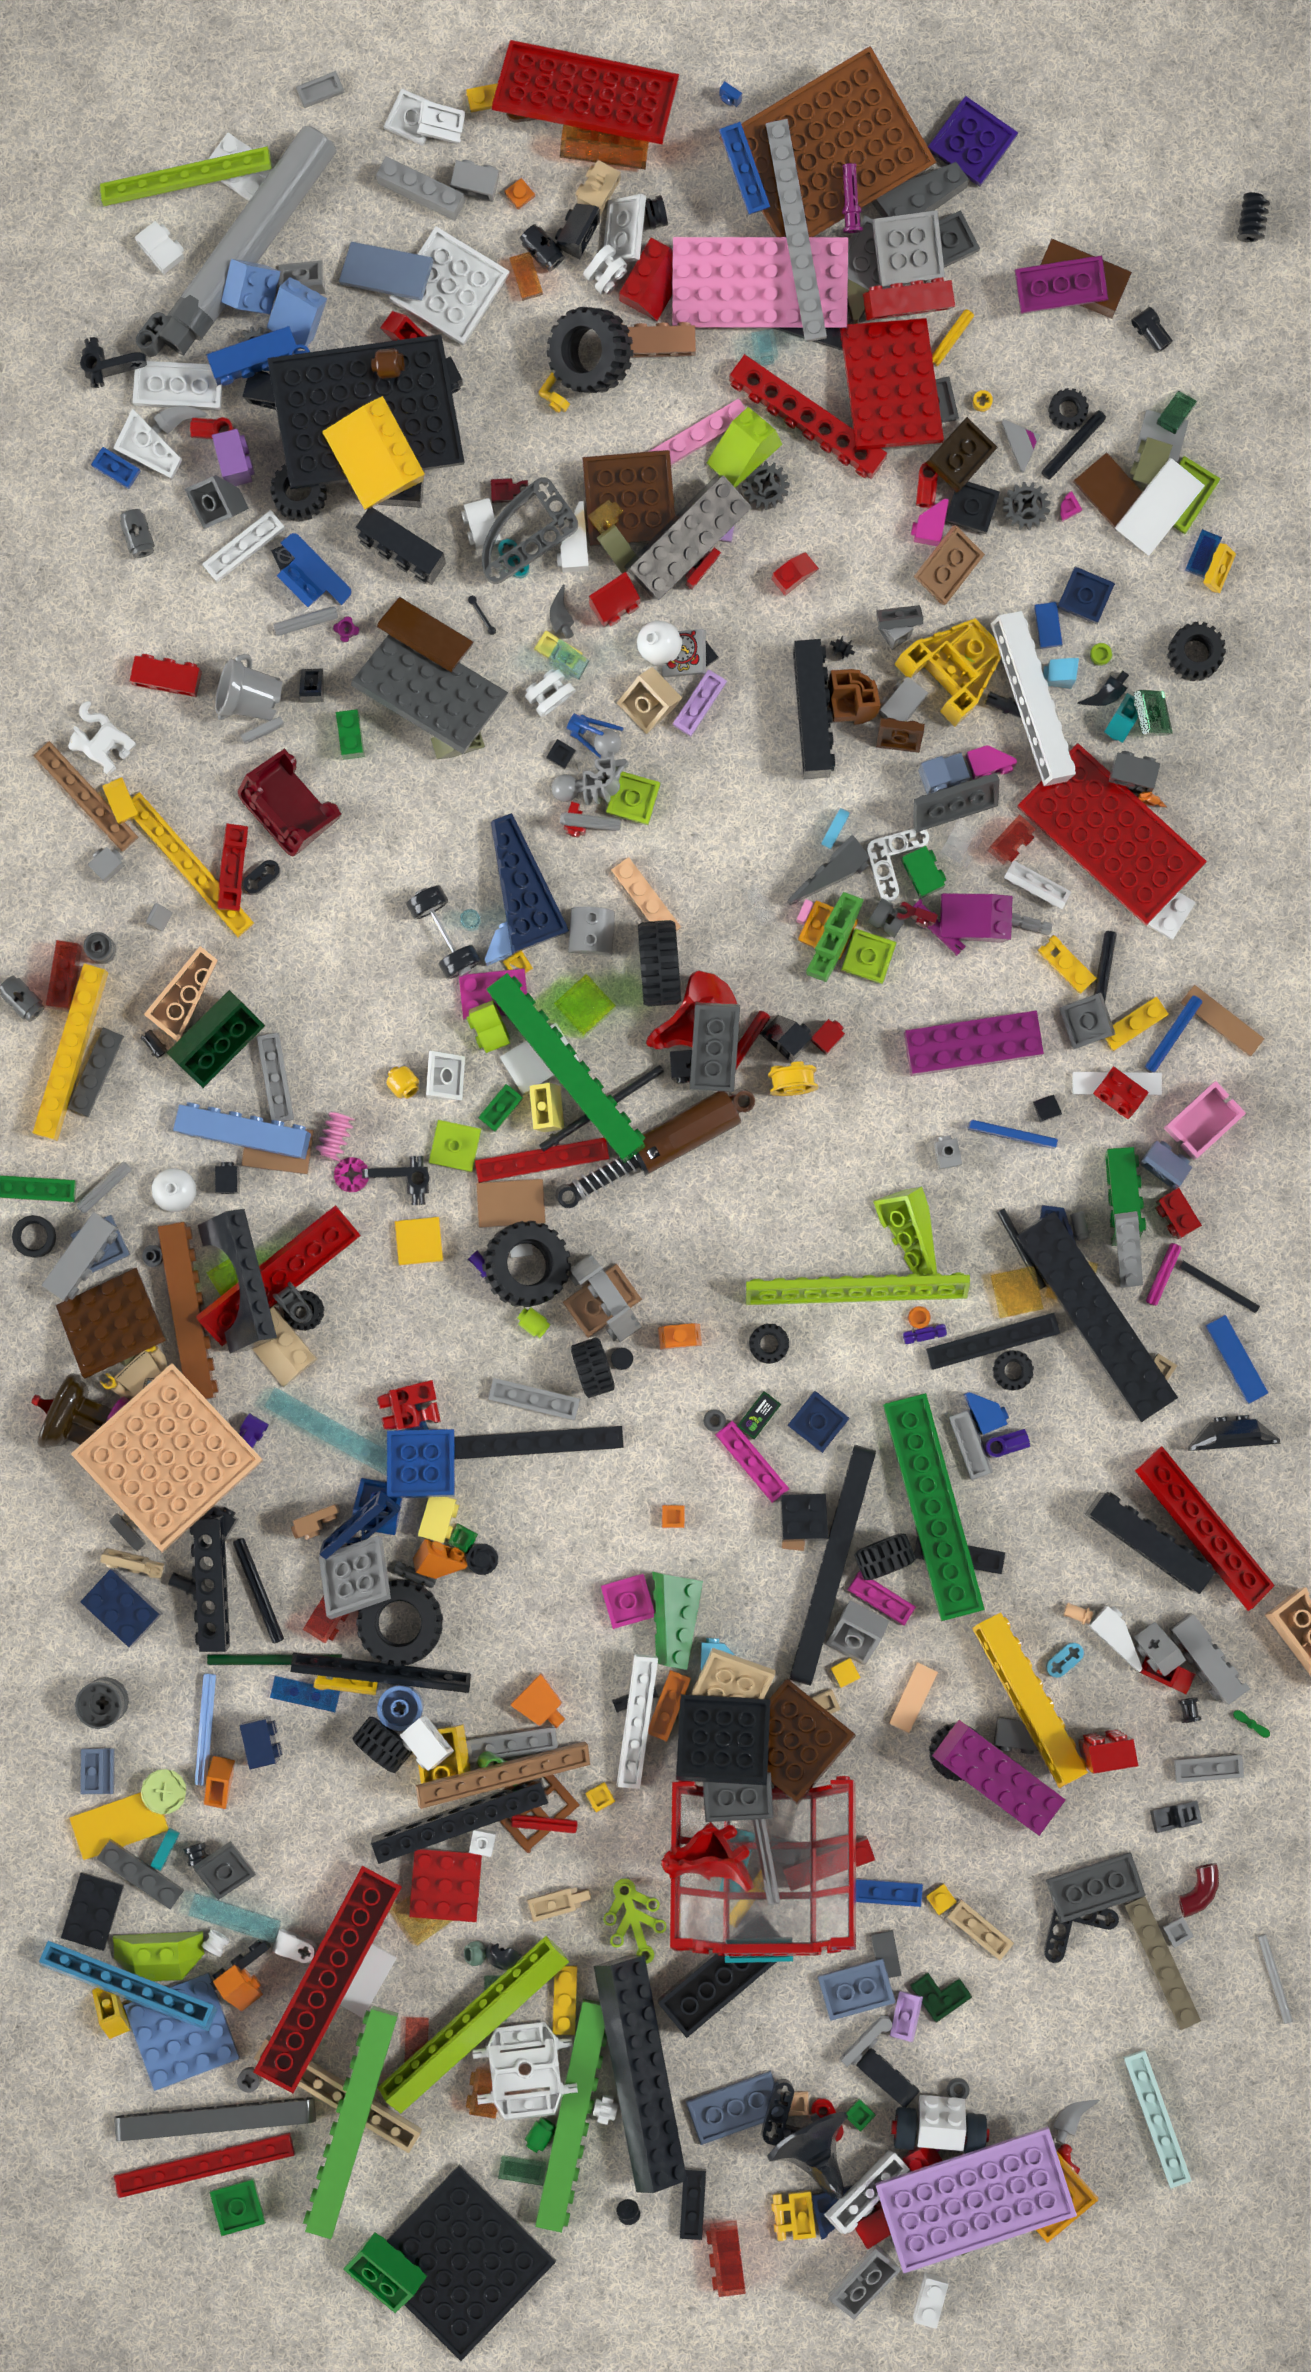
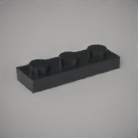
M258 1939L248 1947L249 1953L245 1956L240 1953L230 1962L232 1966L236 1965L243 1969L269 1950L271 1945L267 1939L262 1943ZM223 1967L212 1975L214 1980L227 1970ZM212 1980V1982L210 1983V1985H211V1986L213 1987V1989L216 1991L217 1988H216L215 1984L213 1983L214 1980Z
M685 2168L687 2181L683 2182L679 2238L702 2240L706 2169Z

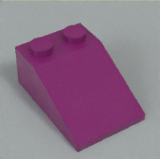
M942 893L940 938L997 943L1011 940L1013 896Z

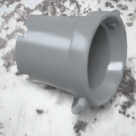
M249 654L238 655L236 659H229L223 669L217 689L215 708L218 719H226L234 714L271 721L277 711L271 708H274L275 704L280 701L282 681H279L280 678L252 669V658ZM241 660H247V667L244 666Z

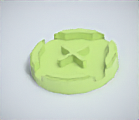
M168 1769L156 1770L143 1781L141 1798L150 1811L157 1814H170L178 1810L184 1803L186 1784L183 1778L175 1771Z

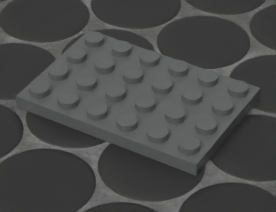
M389 634L351 683V686L462 754L466 752L508 694L507 691L460 662L450 672Z

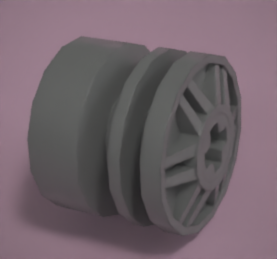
M109 1677L98 1678L83 1687L78 1693L75 1701L76 1714L80 1721L90 1728H107L121 1719L126 1713L129 1704L128 1692L124 1685L116 1679ZM103 1697H105L106 1701H109V1703L105 1705V1707L104 1704L100 1702V1699H102Z

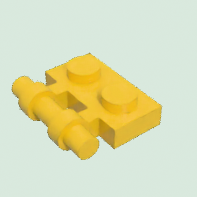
M811 2190L788 2192L789 2202H782L781 2193L773 2194L771 2207L775 2213L776 2223L774 2224V2232H777V2240H787L786 2232L788 2231L793 2232V2240L816 2238ZM790 2210L791 2222L785 2223L783 2211Z

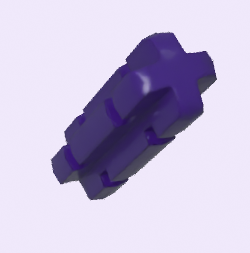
M938 1324L934 1328L933 1326L915 1329V1332H912V1330L903 1332L905 1344H912L915 1340L921 1342L935 1339V1336H938V1338L945 1337L947 1335L945 1324Z

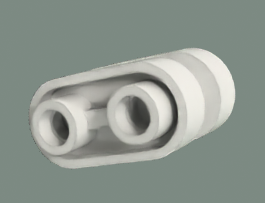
M610 245L605 246L596 254L583 273L588 281H593L594 279L598 281L595 288L600 294L611 293L616 287L615 282L627 272V264L622 258L613 259L616 251Z
M554 669L549 670L543 676L544 679L537 684L535 682L526 689L527 694L525 697L530 704L536 701L540 704L536 711L541 717L549 714L576 691L571 683L566 685L561 683L565 676L559 669L556 671ZM555 688L556 692L546 699L544 695Z

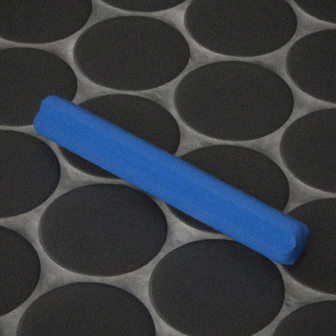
M1193 995L1146 1063V1069L1153 1073L1156 1072L1202 1004V1000L1199 997Z

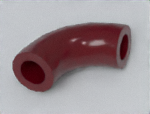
M1217 1863L1196 1867L1197 1883L1194 1889L1189 1893L1178 1896L1181 1913L1184 1918L1203 1911L1214 1900L1219 1887Z

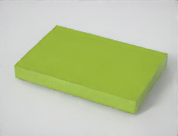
M1183 456L1179 465L1205 485L1173 525L1174 528L1186 534L1221 478L1186 456Z

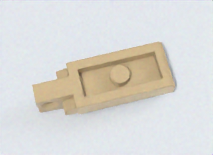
M110 1548L105 1549L100 1560L107 1567H122L131 1573L143 1572L148 1574L150 1578H161L165 1564L149 1560L148 1557Z
M570 1887L527 1899L532 1920L537 1922L576 1911L577 1908L582 1907L581 1902L591 1899L589 1889L577 1891V1887Z

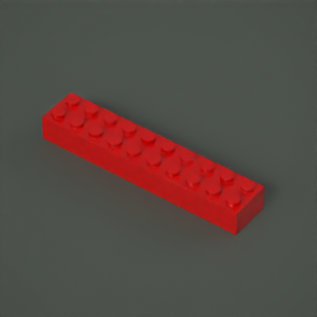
M364 1866L361 1867L253 2073L292 2094L295 2092L402 1886Z

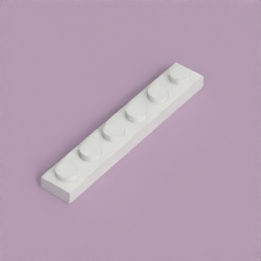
M634 1655L617 1778L618 1787L640 1789L658 1663L657 1656Z

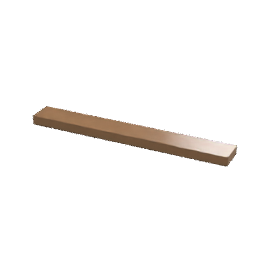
M581 1742L415 1785L418 1806L420 1809L588 1766L590 1765L588 1744Z

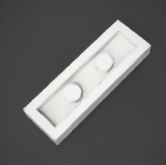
M1014 860L1004 876L1012 884L1026 889L1032 895L1039 896L1051 905L1063 909L1071 894V891Z

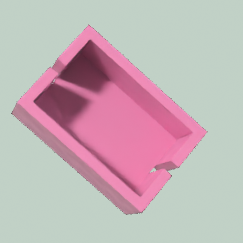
M1217 1081L1209 1085L1164 1127L1176 1142L1180 1140L1183 1142L1180 1147L1193 1160L1203 1154L1246 1114L1233 1099L1225 1104L1223 1100L1229 1094Z

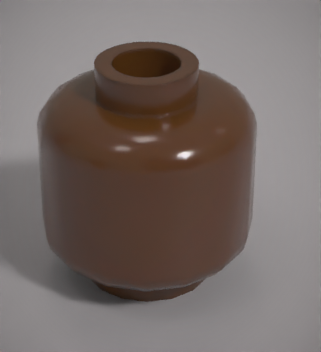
M395 348L378 350L375 358L371 359L372 371L377 372L381 379L399 377L401 371L405 370L403 354L399 353Z

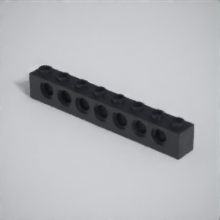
M542 1778L526 1781L373 1836L371 1845L378 1864L548 1804L549 1797Z

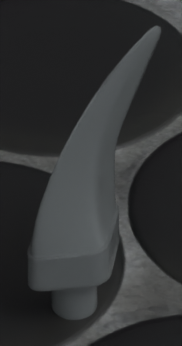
M563 584L550 607V621L556 634L563 632L565 637L569 639L574 636L571 630L574 620L564 606L565 584Z

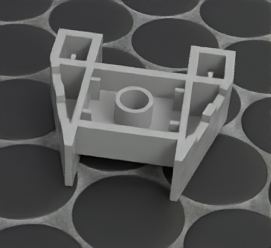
M592 1254L571 1267V1274L568 1276L575 1286L580 1284L583 1288L590 1283L587 1287L595 1299L599 1296L603 1301L600 1305L608 1317L610 1315L613 1316L607 1321V1325L610 1328L606 1330L613 1341L618 1339L619 1342H622L642 1328L635 1315H633L634 1313Z

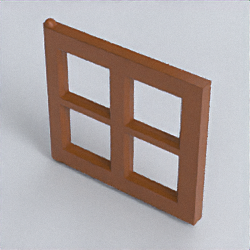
M554 1774L546 1776L544 1778L550 1784L546 1789L547 1794L549 1795L555 1790L567 1804L553 1818L565 1819L580 1804ZM541 1807L520 1813L521 1815H526L532 1811L536 1816L549 1817ZM509 1818L500 1821L526 1853H530L531 1848L550 1832L538 1830L527 1840L518 1828L511 1826Z

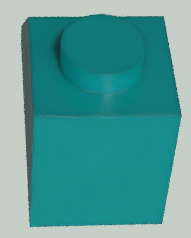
M1127 693L1104 733L1113 740L1123 743L1146 704Z

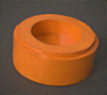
M922 1306L914 1307L908 1314L910 1325L917 1329L926 1327L931 1319L929 1311Z

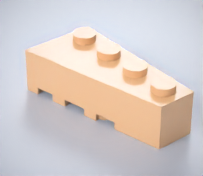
M1303 1587L1288 1596L1265 1614V1616L1311 1676V1600L1307 1587Z

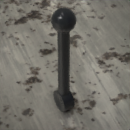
M471 595L468 598V602L477 610L488 628V633L494 635L496 628L491 626L478 606L477 598Z

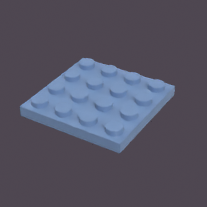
M209 1972L169 1987L216 2007L217 2012L209 2031L133 2001L124 2004L154 2091L240 2058L218 1995L210 1985L212 1979Z

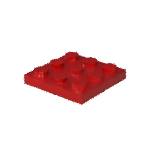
M433 1849L415 1851L409 1917L477 1922L482 1855Z

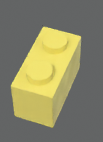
M550 1082L529 1086L533 1130L544 1133L562 1130L564 1128L561 1087Z
M429 1497L418 1536L445 1543L446 1539L450 1540L453 1531L450 1522L452 1517H457L460 1506L456 1504L457 1499Z

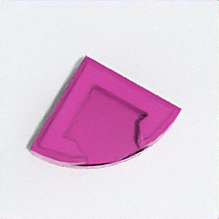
M1069 492L1060 506L1062 521L1082 511L1073 492Z

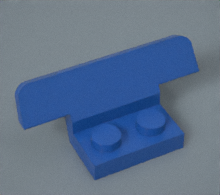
M292 533L280 542L295 559L282 569L277 577L307 607L315 603L326 591L341 605L346 602L352 593L351 588L298 534Z

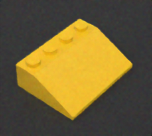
M383 396L360 407L323 431L328 444L364 510L422 482L425 473Z

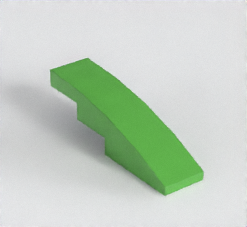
M846 892L842 893L824 925V933L815 947L816 953L806 969L808 976L824 982L828 981L855 924L863 903L862 898Z

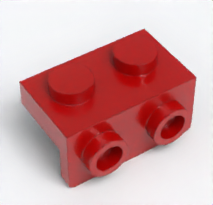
M1113 1066L1093 1094L1120 1115L1130 1119L1149 1092Z

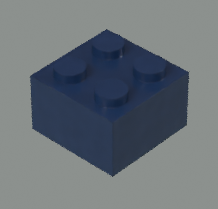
M268 1716L239 1725L249 1770L276 1764L280 1760L283 1752L280 1742L276 1743L275 1734L278 1733L275 1720L271 1721V1717Z

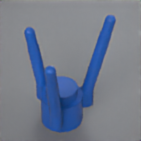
M574 713L567 725V729L572 731L570 736L578 739L599 758H601V755L580 733L584 735L589 730L600 736L604 735L602 731L590 726L589 723L614 730H624L621 726L592 719L583 714L579 716Z

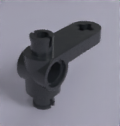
M90 337V342L88 338L84 340L86 348L82 350L80 365L85 371V377L90 379V386L92 388H99V384L100 387L105 386L103 380L105 377L136 370L147 365L146 354L134 352L105 359L104 349L99 346L98 338Z
M409 1156L410 1167L362 1169L363 1179L405 1177L407 1194L412 1195L411 1205H418V1199L419 1205H426L425 1194H429L430 1177L428 1167H424L423 1164L424 1156H417V1162L416 1156ZM415 1172L421 1173L423 1176V1182L419 1185L412 1181V1175Z

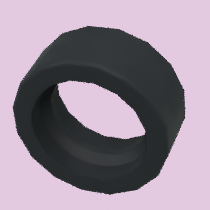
M35 1215L26 1216L19 1220L13 1228V1245L24 1256L32 1258L43 1257L55 1246V1228L51 1222L43 1217ZM29 1224H40L47 1232L46 1243L39 1249H28L22 1243V1231Z

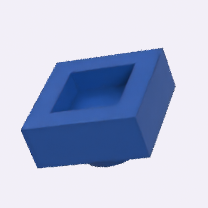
M724 81L719 90L721 100L729 106L734 105L738 107L742 101V92Z

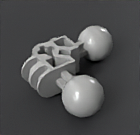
M612 729L602 730L603 736L598 734L595 736V750L601 755V758L595 759V767L598 770L596 775L591 771H584L583 779L576 780L571 775L563 774L553 781L551 788L556 799L561 802H569L578 793L583 792L587 805L591 804L592 799H594L596 804H600L603 798H605L607 803L610 802V797L615 795L620 789L619 778L621 772L629 765L626 759H614V755L620 750L622 744L617 732Z

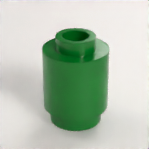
M540 2117L539 2121H535L525 2137L526 2146L536 2153L539 2150L543 2152L555 2134L554 2129L556 2126L548 2119Z

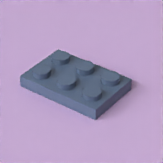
M883 1958L818 1975L830 2021L896 2003Z

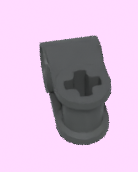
M289 1281L287 1283L288 1286L278 1294L274 1293L273 1297L293 1320L305 1324L312 1318V1309L302 1298L296 1287ZM305 1307L307 1310L306 1316L298 1319L296 1317L297 1309Z

